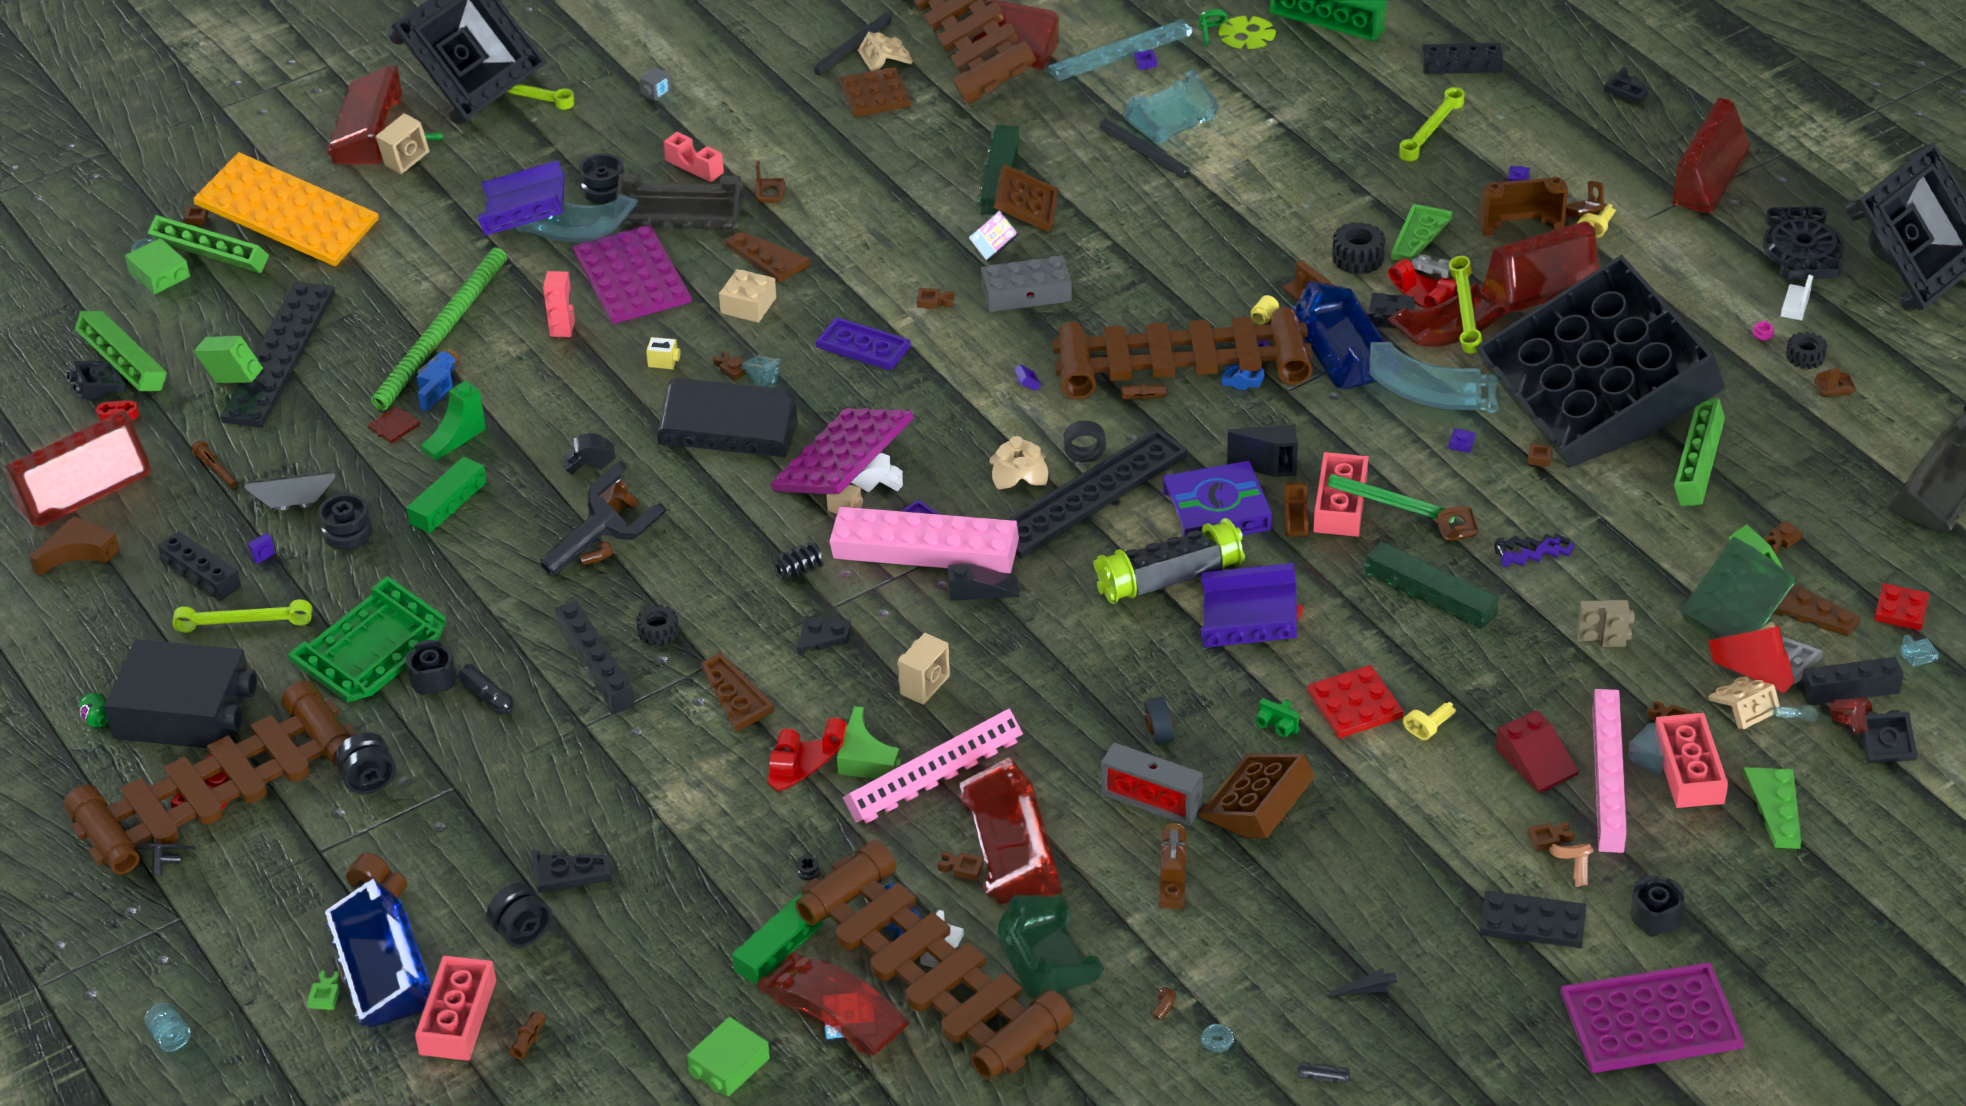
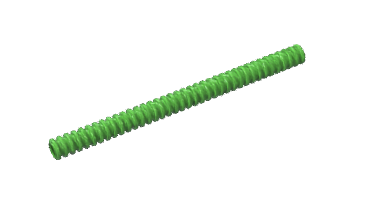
M492 248L421 338L414 344L408 354L405 355L398 366L371 397L374 407L384 411L395 400L405 385H407L506 262L507 255L502 249Z

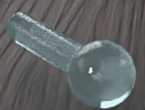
M1804 705L1800 709L1774 707L1773 715L1776 717L1800 718L1802 721L1810 723L1816 721L1818 711L1812 705Z

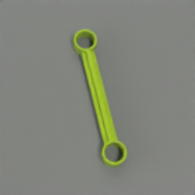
M517 84L506 92L554 102L555 106L561 110L570 109L575 104L573 91L566 88L555 92Z
M1453 87L1445 91L1444 102L1412 139H1406L1400 143L1399 157L1401 159L1414 161L1419 158L1420 146L1452 109H1458L1464 105L1465 93L1462 89Z
M1457 256L1449 262L1451 275L1456 279L1463 325V333L1460 335L1462 350L1471 354L1478 352L1476 347L1483 343L1481 333L1476 330L1469 284V276L1472 274L1471 263L1468 257ZM1461 266H1466V267H1464V268H1462V269H1456V268L1461 267ZM1474 339L1476 340L1475 342H1472V343H1466V342L1469 341V340H1474Z
M298 599L292 601L289 607L196 613L190 607H179L174 611L172 625L175 630L183 633L193 631L196 625L289 619L295 625H306L311 621L312 605L306 600ZM294 611H304L306 614H297ZM179 618H187L191 621H181Z

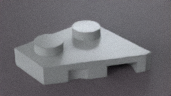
M1419 255L1412 259L1411 263L1414 269L1430 274L1439 273L1442 274L1441 277L1443 278L1452 276L1449 267L1450 260L1439 259V261H1434L1427 255Z
M1782 637L1784 650L1787 651L1794 679L1793 684H1796L1802 678L1804 669L1813 668L1822 659V650Z

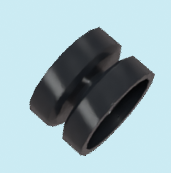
M601 153L589 156L581 162L579 166L583 196L587 200L598 203L612 202L619 199L625 193L624 167L619 157Z
M352 493L337 494L329 497L320 505L318 516L325 543L337 549H352L365 543L371 536L372 525L369 518L368 505L365 499L359 495Z
M375 733L356 734L343 741L337 749L335 755L336 764L342 774L346 787L351 792L371 794L380 791L395 776V762L389 753L385 740L380 735Z
M521 882L510 884L503 888L493 897L486 912L488 924L506 943L514 948H522L537 941L545 933L552 918L551 908L526 883Z

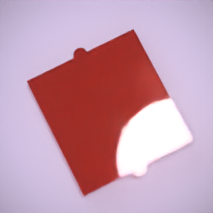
M396 406L368 424V428L378 434V437H382L392 444L421 424L419 420L411 416L410 412H405Z

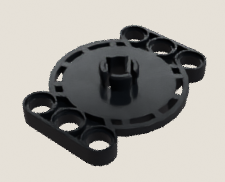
M1773 207L1767 210L1765 222L1770 227L1766 230L1763 237V249L1771 260L1781 265L1780 275L1783 278L1790 280L1808 279V276L1811 275L1813 279L1837 278L1841 275L1843 264L1840 259L1844 251V242L1835 229L1825 224L1827 211L1823 207Z

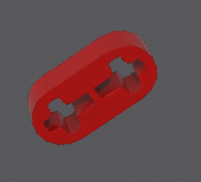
M134 401L104 402L96 408L98 420L103 423L132 421L139 416L138 407Z

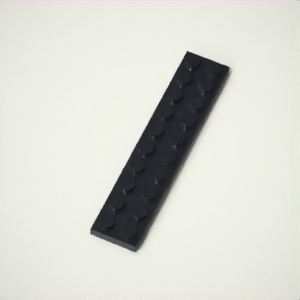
M304 282L293 283L254 354L263 369L252 382L238 383L220 416L222 423L263 428L334 296V286Z
M1156 428L1013 515L1007 520L1017 521L1019 541L1015 555L1021 559L1187 457V449Z

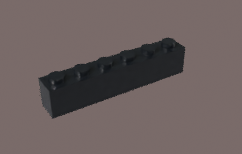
M577 600L555 607L557 625L560 632L612 714L634 707L632 685Z

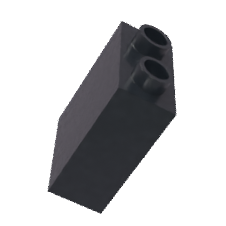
M135 639L104 705L113 739L207 748V745L228 736L230 731H239L243 721L242 703L245 697L252 698L255 695L257 673L255 670L248 669L243 649Z

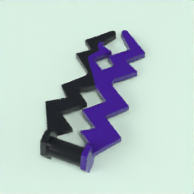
M1555 533L1554 537L1545 534L1542 541L1528 536L1525 540H1522L1515 535L1507 541L1504 538H1498L1494 544V550L1501 558L1502 567H1508L1511 563L1524 566L1527 558L1539 563L1543 553H1547L1555 558H1558L1559 553L1569 557L1575 543L1572 542L1567 549L1559 546V542L1569 544L1570 539ZM1548 543H1551V544H1553V545H1555V546H1554V547H1551V546L1548 545ZM1515 545L1523 548L1521 555L1514 551V554L1511 553ZM1530 545L1537 548L1535 552L1528 550Z

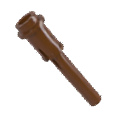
M196 441L192 445L193 455L199 457L206 466H211L230 488L237 487L238 482L217 461V456L211 452L208 444L204 441Z

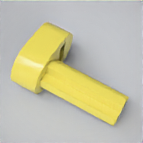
M1608 204L1598 216L1591 213L1582 215L1577 223L1579 231L1592 237H1602L1608 229V222L1616 209L1612 208L1613 205Z
M1448 702L1447 704L1444 703L1429 716L1419 710H1413L1404 717L1403 724L1410 733L1419 739L1428 740L1437 732V727L1456 712V709L1453 708L1451 702Z

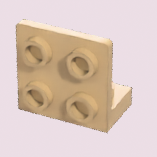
M868 32L858 50L871 71L880 70L886 58L908 64L913 62L909 52L902 45L901 40L896 37H886L881 33Z
M1740 677L1734 681L1735 683L1719 687L1715 693L1708 696L1709 701L1732 706L1737 727L1740 729H1745L1781 711L1774 684L1765 683L1763 680Z

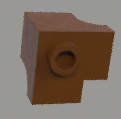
M621 479L599 496H602L617 513L625 507L634 508L639 503L638 499L627 490L629 486Z

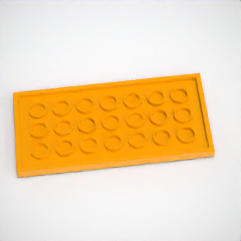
M240 152L194 197L195 205L335 267L379 218V214Z

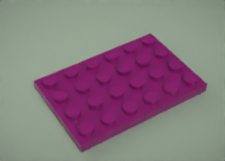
M651 225L573 246V253L611 324L691 303V295Z
M846 408L842 410L840 415L830 422L827 428L821 434H818L815 440L805 447L802 453L792 460L784 471L777 475V478L770 484L773 491L840 494L914 418L912 412L900 409L871 410L867 408Z
M1711 963L1561 986L1560 994L1591 1073L1743 1049L1744 1047L1743 1037Z

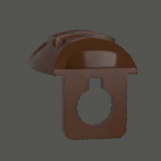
M1588 181V200L1568 203L1566 214L1572 218H1581L1586 213H1600L1606 207V204H1604L1603 183ZM1594 186L1598 189L1599 192L1597 198L1593 194Z

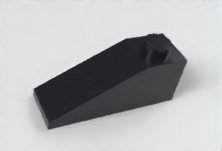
M974 564L948 565L950 601L1019 597L1017 577Z

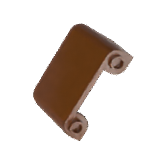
M1559 177L1492 182L1485 185L1476 211V218L1482 235H1493L1494 227L1501 228V221L1539 218L1541 224H1546V221L1552 223L1554 230L1564 229L1568 197L1567 184Z

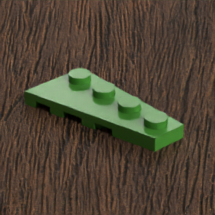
M1413 204L1391 252V259L1397 261L1408 259L1412 262V259L1417 257L1453 218V211Z
M1744 767V779L1750 785L1749 790L1757 801L1759 813L1765 819V826L1774 847L1800 849L1801 835L1793 769Z

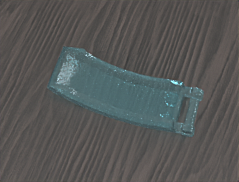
M620 194L616 200L596 206L577 205L563 201L562 214L515 228L521 233L527 231L557 241H592L613 232L635 207L637 200Z
M1371 342L1370 375L1395 394L1422 405L1441 409L1486 410L1489 413L1498 411L1499 403L1496 400V387L1499 384V379L1497 376L1481 375V370L1478 368H1447L1430 365L1400 352L1393 346L1392 342ZM1481 386L1488 388V399H1481Z

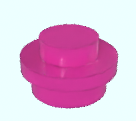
M1761 321L1754 326L1752 334L1755 338L1766 341L1773 338L1775 331L1771 323Z

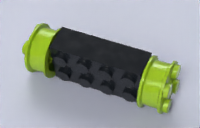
M1223 518L1219 524H1204L1202 532L1191 531L1186 536L1171 537L1159 544L1150 543L1145 548L1138 550L1130 549L1124 552L1119 549L1115 551L1114 555L1107 557L1099 555L1093 561L1099 579L1097 581L1098 591L1100 594H1104L1111 604H1115L1118 602V599L1123 597L1132 599L1135 598L1136 594L1141 595L1201 577L1203 572L1222 571L1230 565L1239 567L1245 561V554L1241 545V530L1238 527L1235 528L1228 518Z

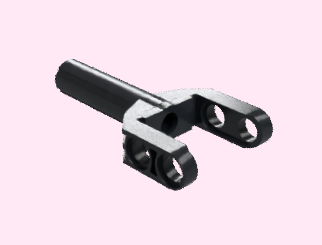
M619 461L590 485L587 501L588 519L540 558L539 562L544 571L554 577L601 536L608 535L617 539L634 540L656 522L667 509L662 503L653 505L627 527L625 525L626 522L602 496L599 497L617 482L621 474L627 469V466L622 461Z

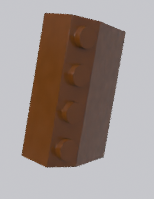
M1247 753L1198 815L1206 821L1246 838L1267 839L1301 794L1308 788L1315 775L1304 754Z

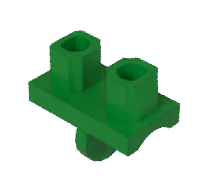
M1262 698L1256 715V725L1264 729L1269 724L1275 726V732L1285 738L1290 733L1296 735L1299 732L1300 713L1291 709L1292 702L1285 699L1279 704Z

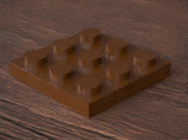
M896 67L839 78L840 87L853 117L911 107L910 98Z
M1003 164L1000 169L994 208L1049 232L1053 226L1058 188Z

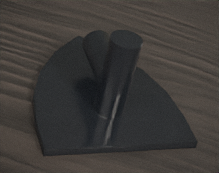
M146 844L135 846L134 849L153 850L152 876H162V863L179 864L181 860L180 854L163 853V850L196 849V847Z

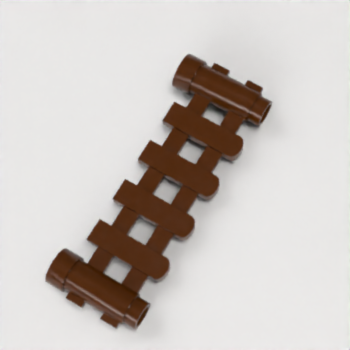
M914 0L920 11L929 6L932 8L924 16L933 31L944 27L946 30L937 35L947 53L956 47L959 52L950 56L960 72L959 75L952 79L967 105L982 98L981 95L995 89L1010 78L1024 72L1030 64L1037 61L1025 40L1017 45H1012L1018 40V34L1012 24H1005L1002 27L998 25L1004 19V13L997 3L985 6L984 2L987 0H948L947 2L944 0ZM971 10L973 15L958 23L956 19ZM985 31L987 34L985 37L973 44L971 43V38ZM999 52L997 55L991 57L990 59L986 60L985 62L983 61V60L989 58L990 56L994 55L995 53Z
M1286 307L1279 308L1273 312L1270 325L1254 326L1251 318L1238 317L1232 320L1231 327L1211 328L1209 321L1195 320L1189 323V330L1169 331L1165 323H1152L1147 325L1146 333L1126 334L1125 328L1122 326H1109L1104 329V336L1087 337L1081 324L1067 322L1060 327L1058 339H1052L1053 353L1060 356V360H1055L1056 375H1060L1062 391L1067 397L1077 400L1092 395L1096 388L1094 373L1109 372L1110 381L1132 379V370L1152 369L1153 378L1174 377L1175 367L1195 366L1196 375L1218 374V364L1238 363L1239 370L1242 372L1243 370L1260 371L1261 362L1276 361L1279 378L1286 384H1302L1312 374L1310 358H1312L1313 353L1311 344H1304L1303 337H1308L1306 322H1300L1296 313ZM1273 339L1274 346L1258 347L1257 340ZM1234 342L1235 348L1215 350L1214 343ZM1191 345L1192 351L1172 353L1171 346ZM1149 348V354L1129 355L1128 349ZM1106 350L1107 357L1090 358V351Z
M308 680L298 681L289 686L281 698V704L291 718L278 724L275 718L269 715L251 724L250 727L254 736L238 744H235L228 735L207 745L211 757L199 763L191 765L188 759L183 757L164 766L166 779L148 787L144 780L139 778L120 787L123 799L108 807L106 800L97 787L93 785L77 787L66 796L63 809L73 822L71 827L79 840L87 838L93 848L88 850L96 864L99 866L105 863L115 874H126L132 871L139 862V855L134 849L135 846H139L153 839L155 844H172L179 837L178 826L196 817L201 824H212L223 816L221 805L239 796L246 803L257 802L267 794L265 783L282 775L291 782L302 780L310 773L308 762L322 755L337 766L335 755L338 747L343 741L356 735L357 732L349 722L342 725L336 717L339 715L338 708L330 699L324 701L322 694L312 682ZM305 731L311 741L296 747L290 738ZM266 751L272 760L253 768L247 759ZM223 771L229 781L210 790L203 780ZM180 793L185 803L165 811L160 801ZM135 814L141 824L124 831L118 822Z
M871 840L861 847L852 858H849L847 855L832 865L833 871L820 881L815 877L801 887V892L804 895L795 902V907L800 917L811 926H814L821 920H826L829 917L832 918L839 925L836 928V940L841 947L846 950H855L862 945L874 955L871 958V972L875 977L888 981L897 975L909 986L906 989V1002L913 1010L923 1012L932 1006L945 1017L941 1021V1032L947 1040L953 1043H960L968 1037L979 1049L971 1055V1063L976 1072L985 1080H992L998 1074H1004L1006 1071L1012 1075L1025 1065V1056L1037 1047L1041 1051L1056 1040V1035L1072 1024L1074 1020L1072 1010L1066 1000L1060 994L1050 989L1034 999L1030 1007L1025 1009L1016 1001L1021 996V986L1004 972L993 981L979 970L986 965V957L969 942L958 950L950 945L945 938L950 935L951 927L934 912L923 920L915 915L910 908L915 905L916 897L899 882L888 890L879 883L895 873L896 863L889 850L877 840ZM861 894L870 903L856 913L847 904ZM891 922L905 932L892 943L879 933L880 930ZM926 952L940 962L927 973L914 963L915 960ZM962 982L975 993L963 1004L949 994L950 991ZM999 1013L1009 1023L994 1033L985 1023Z

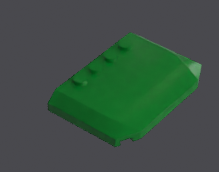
M386 576L371 588V595L330 628L309 644L304 641L288 653V660L345 702H352L374 695L406 669V654L408 651L414 650V645L426 640L439 641L446 624V617L389 576Z

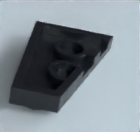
M531 850L538 893L612 880L608 855L578 853L576 856H562V852H553L552 855L540 854V851Z

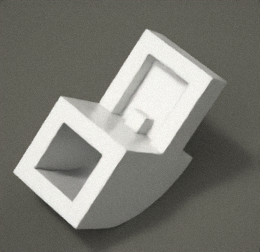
M879 453L851 483L867 492H870L879 482L898 491L903 486V471L896 466L890 465L889 455Z

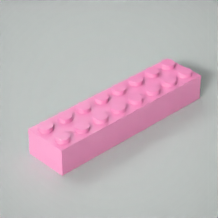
M839 507L830 538L833 559L948 568V565L974 564L1000 573H1011L1019 535L1017 521Z

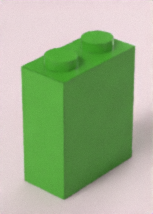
M161 238L125 255L128 271L153 294H157L190 277L187 261Z
M241 336L205 337L194 350L216 383H249L263 369Z
M728 1017L687 1055L689 1073L695 1079H701L707 1083L713 1091L720 1092L726 1097H729L770 1059L768 1042L731 1017Z

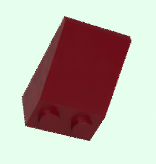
M1538 710L1497 728L1495 748L1538 793L1578 775L1577 767L1554 728Z

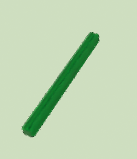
M1331 474L1328 479V486L1430 518L1437 519L1438 513L1447 509L1335 474ZM1455 516L1449 519V523H1453Z

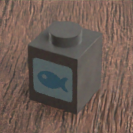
M657 67L639 78L641 94L654 101L671 91L670 74Z

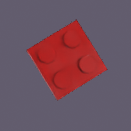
M1883 583L1874 621L1921 631L1930 593Z

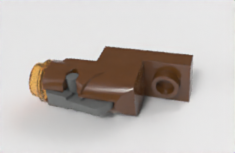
M1170 823L1162 831L1159 908L1184 909L1187 833L1184 827L1178 823Z

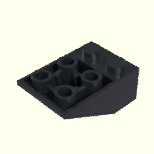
M1294 425L1228 429L1227 464L1250 461L1254 472L1272 477L1296 476L1298 441Z

